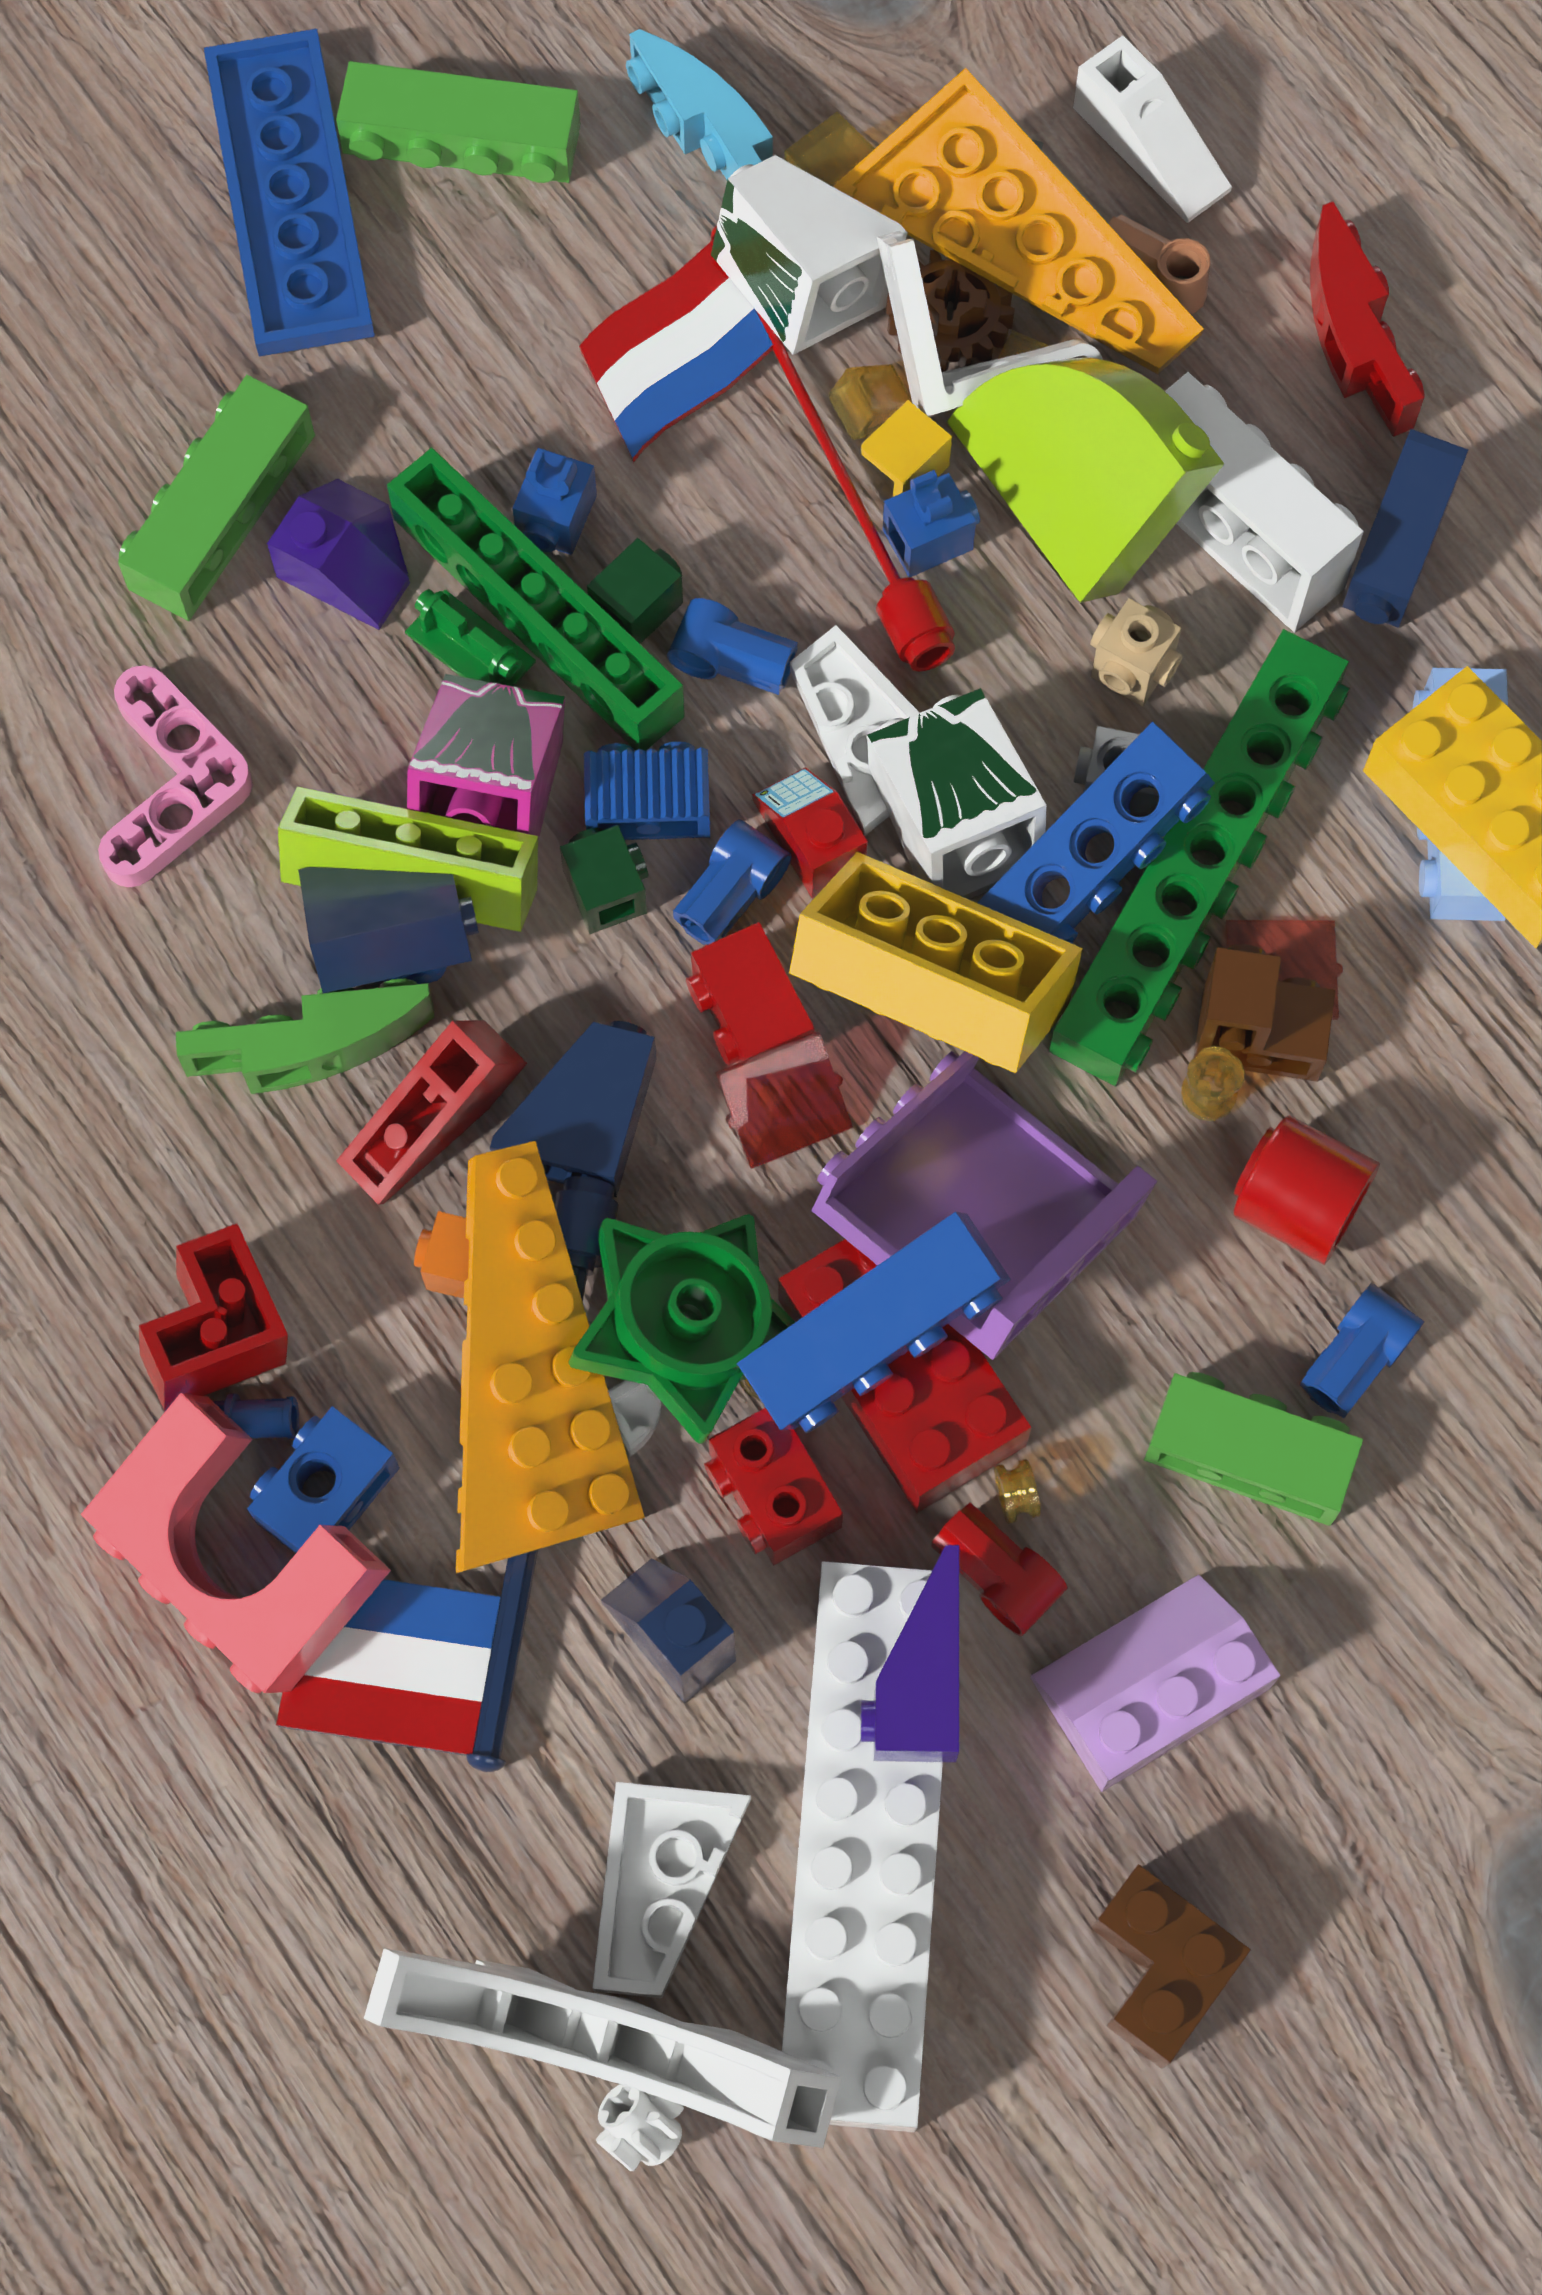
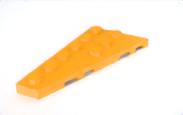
M966 68L833 186L901 224L907 231V235L1156 374H1159L1203 333L1204 328Z
M536 1141L478 1154L468 1160L466 1238L469 1240L468 1279L464 1281V1305L467 1306V1337L462 1344L459 1444L463 1446L462 1487L458 1488L457 1513H461L460 1549L456 1550V1573L645 1518L604 1375L570 1367L568 1363L574 1348L589 1328V1323Z

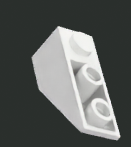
M1123 35L1079 66L1073 108L1186 223H1189L1231 192L1232 186L1163 75Z

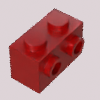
M766 1407L708 1439L709 1454L712 1459L704 1463L705 1469L722 1498L731 1493L733 1494L744 1516L736 1520L737 1525L755 1555L765 1550L774 1566L842 1528L843 1512L794 1429L780 1430Z

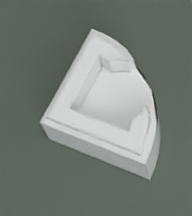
M624 1380L610 1388L608 1392L625 1450L630 1457L641 1449L654 1433L660 1418L662 1402L648 1385Z

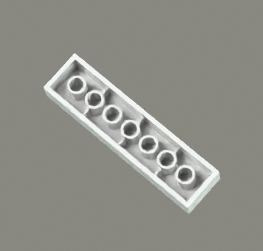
M822 1561L782 2052L842 2077L829 2125L915 2132L918 2126L943 1762L874 1761V1742L860 1741L861 1700H874L876 1680L932 1570Z

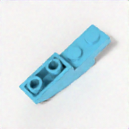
M641 29L629 34L631 59L626 61V70L630 81L639 94L644 92L648 94L653 102L652 109L658 127L665 137L674 136L684 154H688L701 147L703 156L711 170L714 172L721 170L726 180L740 167L747 164L754 166L773 156V136L741 95L715 71L693 55L660 37Z

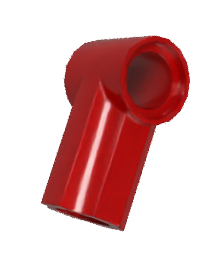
M971 1502L960 1509L944 1525L931 1543V1547L940 1555L945 1545H959V1573L980 1592V1600L990 1613L1007 1629L1020 1637L1068 1589L1061 1575L1043 1557L1030 1548L1025 1547L1021 1549Z

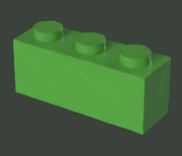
M1189 1372L1187 1377L1174 1373L1143 1461L1331 1526L1341 1511L1363 1442L1362 1438L1349 1434L1350 1428L1338 1420L1325 1416H1313L1311 1420L1288 1413L1286 1412L1287 1406L1283 1402L1270 1396L1251 1394L1248 1399L1225 1391L1224 1383L1210 1375Z

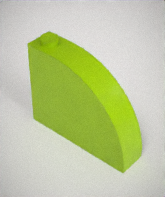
M1070 358L1027 365L1003 372L976 388L964 399L963 405L958 407L947 421L1080 603L1119 594L1224 466V462L1210 445L1207 434L1193 423L1177 402L1162 388L1142 374L1126 366L1101 359Z

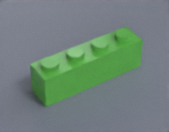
M353 61L348 63L336 118L343 154L354 155L367 161L387 159L411 162L422 168L442 166L465 169L478 175H492L496 173L519 176L538 183L549 181L570 182L581 125L578 90Z
M247 374L235 392L229 391L225 394L216 410L215 421L203 438L198 437L190 444L184 457L183 467L171 484L167 483L160 488L153 500L151 514L139 531H132L121 546L118 564L129 591L190 621L314 438L315 433L308 405Z

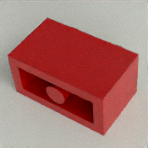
M760 922L691 952L692 976L686 978L688 990L701 1013L710 1009L719 1029L713 1031V1037L718 1050L728 1066L737 1062L746 1081L814 1050L815 1028Z

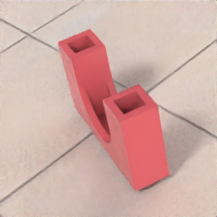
M180 1393L81 1515L97 1530L93 1538L103 1550L119 1560L126 1558L142 1574L138 1578V1582L148 1594L164 1604H170L171 1602L187 1618L184 1622V1627L193 1638L208 1648L214 1649L217 1647L233 1662L229 1669L237 1681L257 1694L261 1692H290L391 1570L345 1526L319 1525L278 1576L259 1592L240 1598L226 1592L215 1584L204 1570L198 1556L195 1540L197 1517L208 1493L253 1439L209 1397Z

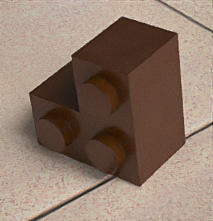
M1246 944L1232 945L1228 949L1217 947L1202 992L1193 1063L1318 1082L1327 1061L1336 990L1321 988L1316 981L1301 977H1291L1278 981L1281 957L1266 955L1265 951L1259 947Z
M1139 1864L1131 1872L1091 1927L1093 1931L1146 1970L1106 2026L1158 2067L1164 2068L1172 2062L1251 1951L1249 1947Z

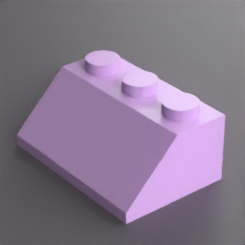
M1198 1574L1034 1673L1030 1678L1100 1791L1103 1792L1267 1692L1278 1680L1280 1674L1244 1618Z

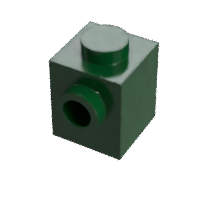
M636 538L587 585V593L641 644L683 604L682 571L677 562L667 552L659 548L653 551L639 538Z
M618 825L606 830L590 828L581 831L573 836L568 844L560 846L563 872L589 935L647 914L646 892L641 880L649 877L648 869L638 844L635 842L626 845Z

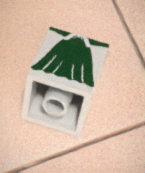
M774 155L754 166L752 164L744 165L727 178L711 256L794 355L886 308L889 292L877 237L901 231L904 240H906L907 231L896 221Z
M981 688L962 696L951 695L937 702L933 708L907 719L895 718L889 720L875 732L867 735L870 772L915 877L964 898L971 899L988 892L1046 832V803Z

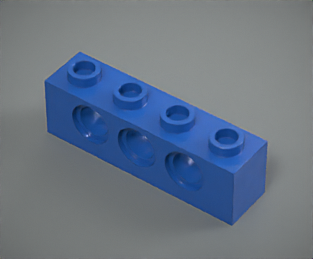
M1152 721L977 903L1069 943H1073L1078 936V932L1074 928L1090 911L1097 915L1112 904L1122 890L1118 883L1135 865L1139 869H1143L1162 852L1166 846V841L1162 837L1179 820L1183 823H1188L1205 808L1211 799V795L1207 791L1215 782ZM1144 788L1157 789L1159 802L1156 809L1145 817L1132 816L1130 813V801L1133 795ZM1098 834H1112L1114 838L1112 854L1103 862H1088L1086 858L1088 842ZM1054 879H1067L1070 893L1066 902L1054 909L1045 908L1042 894L1046 885Z

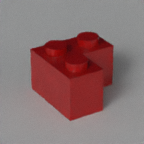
M238 1223L177 1245L176 1277L189 1307L139 1325L140 1356L164 1411L170 1407L180 1393L204 1396L285 1365L287 1359L288 1333Z

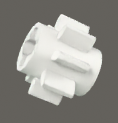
M619 2084L606 2095L600 2105L598 2121L605 2130L600 2133L596 2141L629 2171H634L640 2161L648 2166L661 2164L674 2153L680 2143L682 2128L674 2118L684 2110V2107L678 2103Z

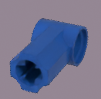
M695 598L690 600L667 653V658L675 668L692 677L713 679L716 678L717 674L779 695L790 677V661L796 657L798 642L741 623L732 610L716 601Z
M736 820L717 842L710 856L708 868L673 910V918L684 928L688 935L703 945L711 944L724 938L755 898L759 900L764 899L777 886L791 862V853L743 820Z
M1371 1283L1337 1327L1340 1332L1306 1372V1376L1301 1381L1300 1386L1308 1393L1312 1401L1328 1413H1334L1345 1418L1385 1365L1390 1368L1425 1321Z

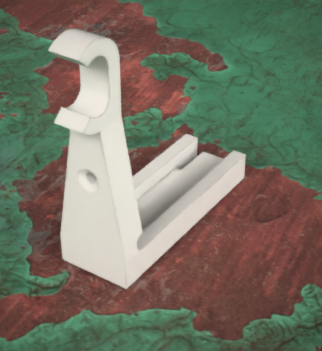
M901 231L877 237L912 404L927 416L962 406L964 399L980 385L994 376L1014 368L1078 356L1103 360L1100 352L1091 344L1081 339H1072L1037 350L941 372L914 240H904Z

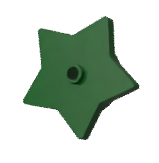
M747 1214L702 1232H678L668 1235L615 1219L605 1218L598 1230V1241L608 1301L574 1348L568 1363L570 1367L648 1385L698 1444H704L739 1381L747 1379L737 1363L795 1323L771 1298L768 1285L760 1271L754 1217Z

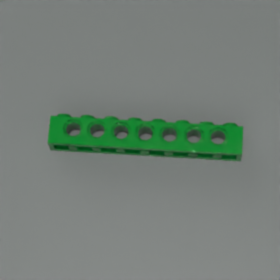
M1285 629L1282 630L1203 768L1215 782L1207 791L1211 795L1210 801L1190 822L1183 823L1179 820L1166 833L1163 838L1166 841V846L1147 866L1055 1027L1049 1050L1051 1054L1115 1087L1126 1068L1135 1073L1139 1070L1153 1043V1039L1145 1035L1155 1017L1166 1021L1182 991V987L1174 984L1184 965L1194 970L1201 960L1211 939V936L1203 933L1212 915L1223 919L1229 910L1240 887L1231 882L1240 865L1251 869L1256 862L1268 837L1259 831L1268 815L1279 819L1284 812L1296 787L1287 781L1296 765L1307 770L1323 739V736L1315 733L1323 717L1334 721L1339 714L1351 689L1342 684L1349 663L1348 660ZM1277 705H1294L1303 714L1298 716L1284 714L1278 709ZM1254 752L1266 753L1276 763L1261 765L1254 762L1249 754ZM1226 801H1235L1242 804L1248 813L1233 815L1225 811L1220 804ZM1200 850L1212 852L1219 858L1220 863L1215 865L1201 864L1195 860L1192 853ZM1171 900L1184 902L1190 907L1192 913L1185 916L1173 915L1164 908L1163 903ZM1140 951H1152L1162 958L1164 964L1157 967H1147L1140 964L1135 959L1134 954ZM1114 1001L1124 1002L1134 1010L1135 1015L1127 1019H1118L1111 1016L1104 1006Z

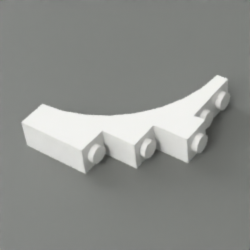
M384 1948L364 2019L381 2027L474 2044L585 2073L689 2107L736 2125L770 2141L823 2148L842 2079L840 2076L733 2030L681 2022L631 1999L579 1991L529 1968L477 1959L474 1964Z

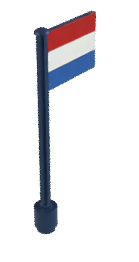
M574 1176L566 1178L563 1190L556 1192L554 1206L583 1302L587 1276L593 1275L594 1268L603 1267L598 1230L605 1218L616 1220L619 1204L613 1199L615 1187L610 1183L595 1178ZM538 1550L508 1558L501 1597L383 1579L290 1692H282L276 1726L466 1756L468 1763L473 1768L483 1772H494L503 1768L506 1761L501 1759Z

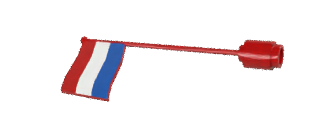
M716 225L711 232L712 241L668 279L613 312L589 333L579 346L580 352L633 463L665 430L727 392L773 350L890 583L882 592V598L876 605V612L900 660L909 663L911 669L917 672L931 670L940 666L955 652V645L952 641L955 631L930 582L915 580L912 577L900 578L782 341L711 256Z

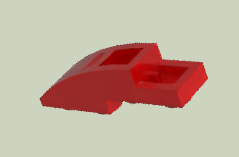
M1333 201L1322 206L1310 263V293L1313 317L1320 345L1330 371L1344 398L1366 390L1392 436L1395 437L1415 427L1425 397L1423 384L1414 369L1406 368L1396 351V341L1392 330L1386 322L1381 321L1386 301L1389 297V286L1384 273L1378 266L1370 264L1361 248L1360 235L1354 223L1349 219L1344 220Z

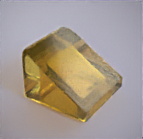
M892 364L849 367L829 393L830 402L850 438L853 440L870 436L907 400L912 403L911 396Z

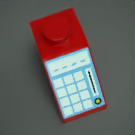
M806 767L752 794L754 804L782 848L791 853L790 863L812 899L819 894L856 852L867 855L868 841L838 792Z

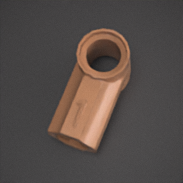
M1122 214L1117 218L1113 216L1108 223L1111 228L1190 314L1196 313L1203 307L1207 298L1210 272V255L1206 247L1198 241L1189 238L1171 241ZM1186 276L1189 277V279H1178L1175 277Z

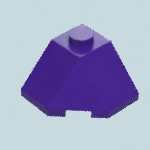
M335 479L298 496L267 542L278 579L380 630L410 584L389 504L340 479Z

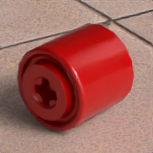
M1287 1115L1275 1129L1272 1127L1267 1129L1248 1160L1234 1190V1195L1238 1197L1233 1209L1234 1216L1325 1265L1335 1252L1360 1208L1377 1174L1380 1163L1306 1123Z

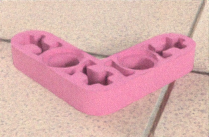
M145 665L132 667L122 673L117 679L114 688L115 700L128 724L158 753L177 775L113 826L101 839L98 851L102 866L110 880L125 887L140 886L152 879L238 808L248 798L253 786L248 764L242 754L162 672L154 667ZM141 689L147 694L153 691L158 707L163 711L158 719H156L154 711L141 700L135 702L132 694L136 690ZM180 725H191L200 731L199 740L196 744L185 750H177L167 744L168 734ZM218 769L224 774L232 772L235 782L229 787L221 782L214 784L211 774ZM193 787H197L201 797L204 794L206 795L209 806L206 808L202 807L196 794L191 791ZM173 804L187 805L193 810L192 819L187 826L177 830H170L160 825V815L165 808ZM150 826L157 841L162 843L159 847H155L151 837L149 839L146 838L143 831L144 827ZM123 847L132 852L137 850L141 859L134 865L126 860L120 862L117 852Z

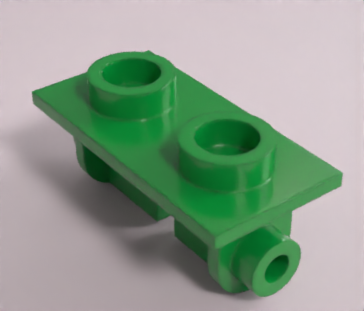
M427 589L416 600L415 609L420 612V616L405 630V634L460 677L513 687L536 663V659L447 590L434 593L432 590Z

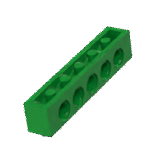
M432 447L387 484L394 520L635 751L638 749L648 750L685 717L683 684Z

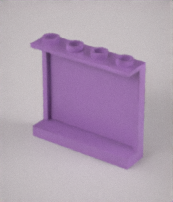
M951 1051L934 1069L929 1079L931 1082L926 1087L922 1088L916 1083L906 1091L893 1110L894 1115L887 1122L881 1117H877L869 1124L857 1140L856 1150L849 1156L840 1151L831 1158L817 1178V1182L823 1187L811 1211L876 1265L888 1259L955 1211L967 1213L1011 1280L997 1289L1003 1299L990 1310L971 1321L963 1313L948 1324L990 1359L994 1360L1135 1219L1156 1185L1157 1180L1137 1165L1119 1184L1116 1183L978 1072L974 1067L980 1057L966 1051L959 1056L954 1051Z

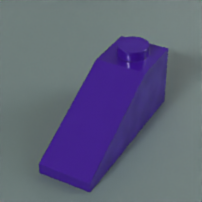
M945 1545L876 1680L874 1700H861L860 1741L874 1742V1761H957L959 1755V1545Z

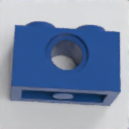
M332 1406L322 1419L314 1416L304 1424L292 1443V1447L296 1450L280 1469L271 1467L259 1478L251 1490L250 1498L253 1502L247 1510L260 1527L296 1554L319 1525L345 1526L350 1530L400 1467L393 1452ZM327 1471L336 1476L334 1487L325 1496L312 1498L303 1494L304 1483L313 1473Z

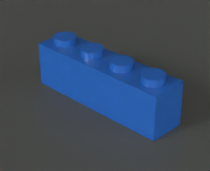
M955 1211L743 1358L737 1365L780 1430L795 1429L801 1425L804 1432L808 1433L827 1422L839 1412L833 1402L854 1388L862 1396L889 1379L893 1372L888 1364L901 1355L910 1351L914 1358H918L943 1342L948 1335L942 1327L963 1313L971 1321L994 1307L1003 1299L997 1289L1008 1283L1011 1278L968 1214Z

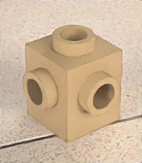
M1128 598L1117 616L1115 617L1107 613L1093 634L1090 645L1096 648L1091 678L1143 707L1158 684L1165 687L1170 682L1181 663L1183 655L1176 651L1181 627L1174 624L1170 616L1163 610L1151 605L1142 606Z

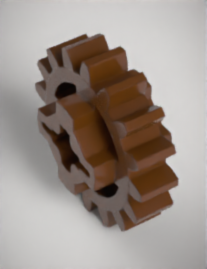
M930 250L929 264L924 266L920 261L918 262L941 372L947 371L949 363L958 362L960 368L970 366L973 357H977L981 362L991 361L993 348L1004 349L1007 343L1008 331L1012 329L1015 308L1011 307L1013 293L952 259L942 260L939 252ZM888 293L886 314L889 315L887 331L889 335L898 336ZM951 301L953 302L952 320L948 321L946 319L948 302ZM898 343V351L901 353L900 343Z

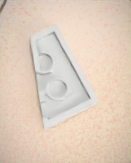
M835 625L790 661V672L863 835L866 836L889 817L887 808L869 769L867 735L875 732L889 720L895 718L907 719L919 714V712Z
M616 1782L593 1991L655 1998L663 1997L750 1803L751 1795Z

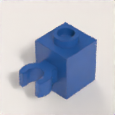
M537 448L512 511L514 525L542 552L557 550L570 555L573 554L597 496L594 465Z
M935 470L911 479L910 490L884 501L882 530L908 577L915 576L973 550L976 525L980 523L979 511L971 494L967 490L960 492L950 473L937 478Z

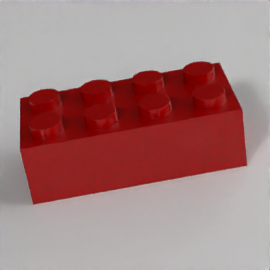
M843 1239L778 1278V1301L786 1313L797 1322L877 1265L849 1241ZM949 1324L942 1327L948 1337L927 1353L914 1358L911 1352L907 1351L888 1364L893 1375L885 1382L862 1396L854 1388L841 1397L916 1513H919L1026 1447L1032 1428L981 1350Z

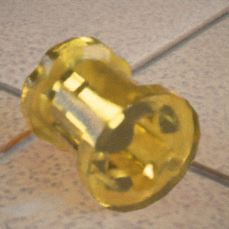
M1213 1046L1202 1049L1190 1061L1187 1068V1076L1182 1083L1180 1096L1183 1106L1191 1115L1200 1120L1214 1121L1222 1119L1231 1112L1236 1104L1238 1091L1244 1082L1245 1071L1240 1059L1233 1056L1226 1048ZM1213 1077L1215 1086L1222 1088L1221 1091H1211L1209 1081L1203 1080V1078Z

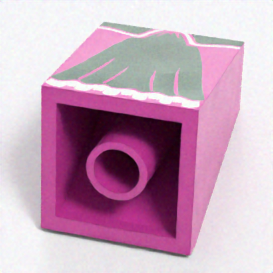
M445 674L408 766L407 809L538 836L539 840L563 744L565 696Z

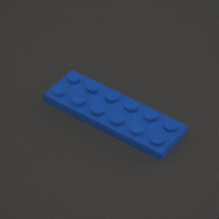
M317 29L204 47L258 356L375 337Z

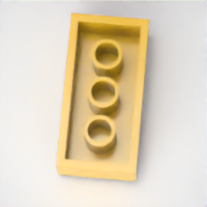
M1466 666L1375 739L1363 772L1502 915L1537 948L1542 944V740Z
M856 852L800 913L789 973L814 984L820 989L833 992L867 1007L879 1015L887 1016L919 1030L933 1039L944 1041L980 1057L992 1065L1017 1073L1069 1005L1083 948L860 852Z

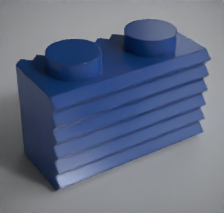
M669 742L661 745L659 751L655 749L647 751L638 749L634 751L629 745L613 743L598 748L597 753L590 750L584 753L586 830L590 828L606 830L618 825L624 840L711 837L708 749L703 747L695 749L694 745L687 742Z

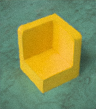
M907 400L862 443L861 454L894 481V497L911 489V479L935 470L938 478L950 466L952 436Z

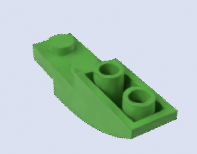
M393 979L382 983L380 988L354 990L351 987L323 993L321 988L317 991V994L301 995L303 1019L293 1020V1018L286 1015H268L257 1019L255 1024L230 1026L228 1023L221 1021L201 1022L194 1025L192 1030L176 1032L177 1057L187 1077L242 1072L251 1094L283 1090L320 1081L353 1069L382 1055L411 1037L431 1021L435 1014L428 983L417 984V982L410 979Z

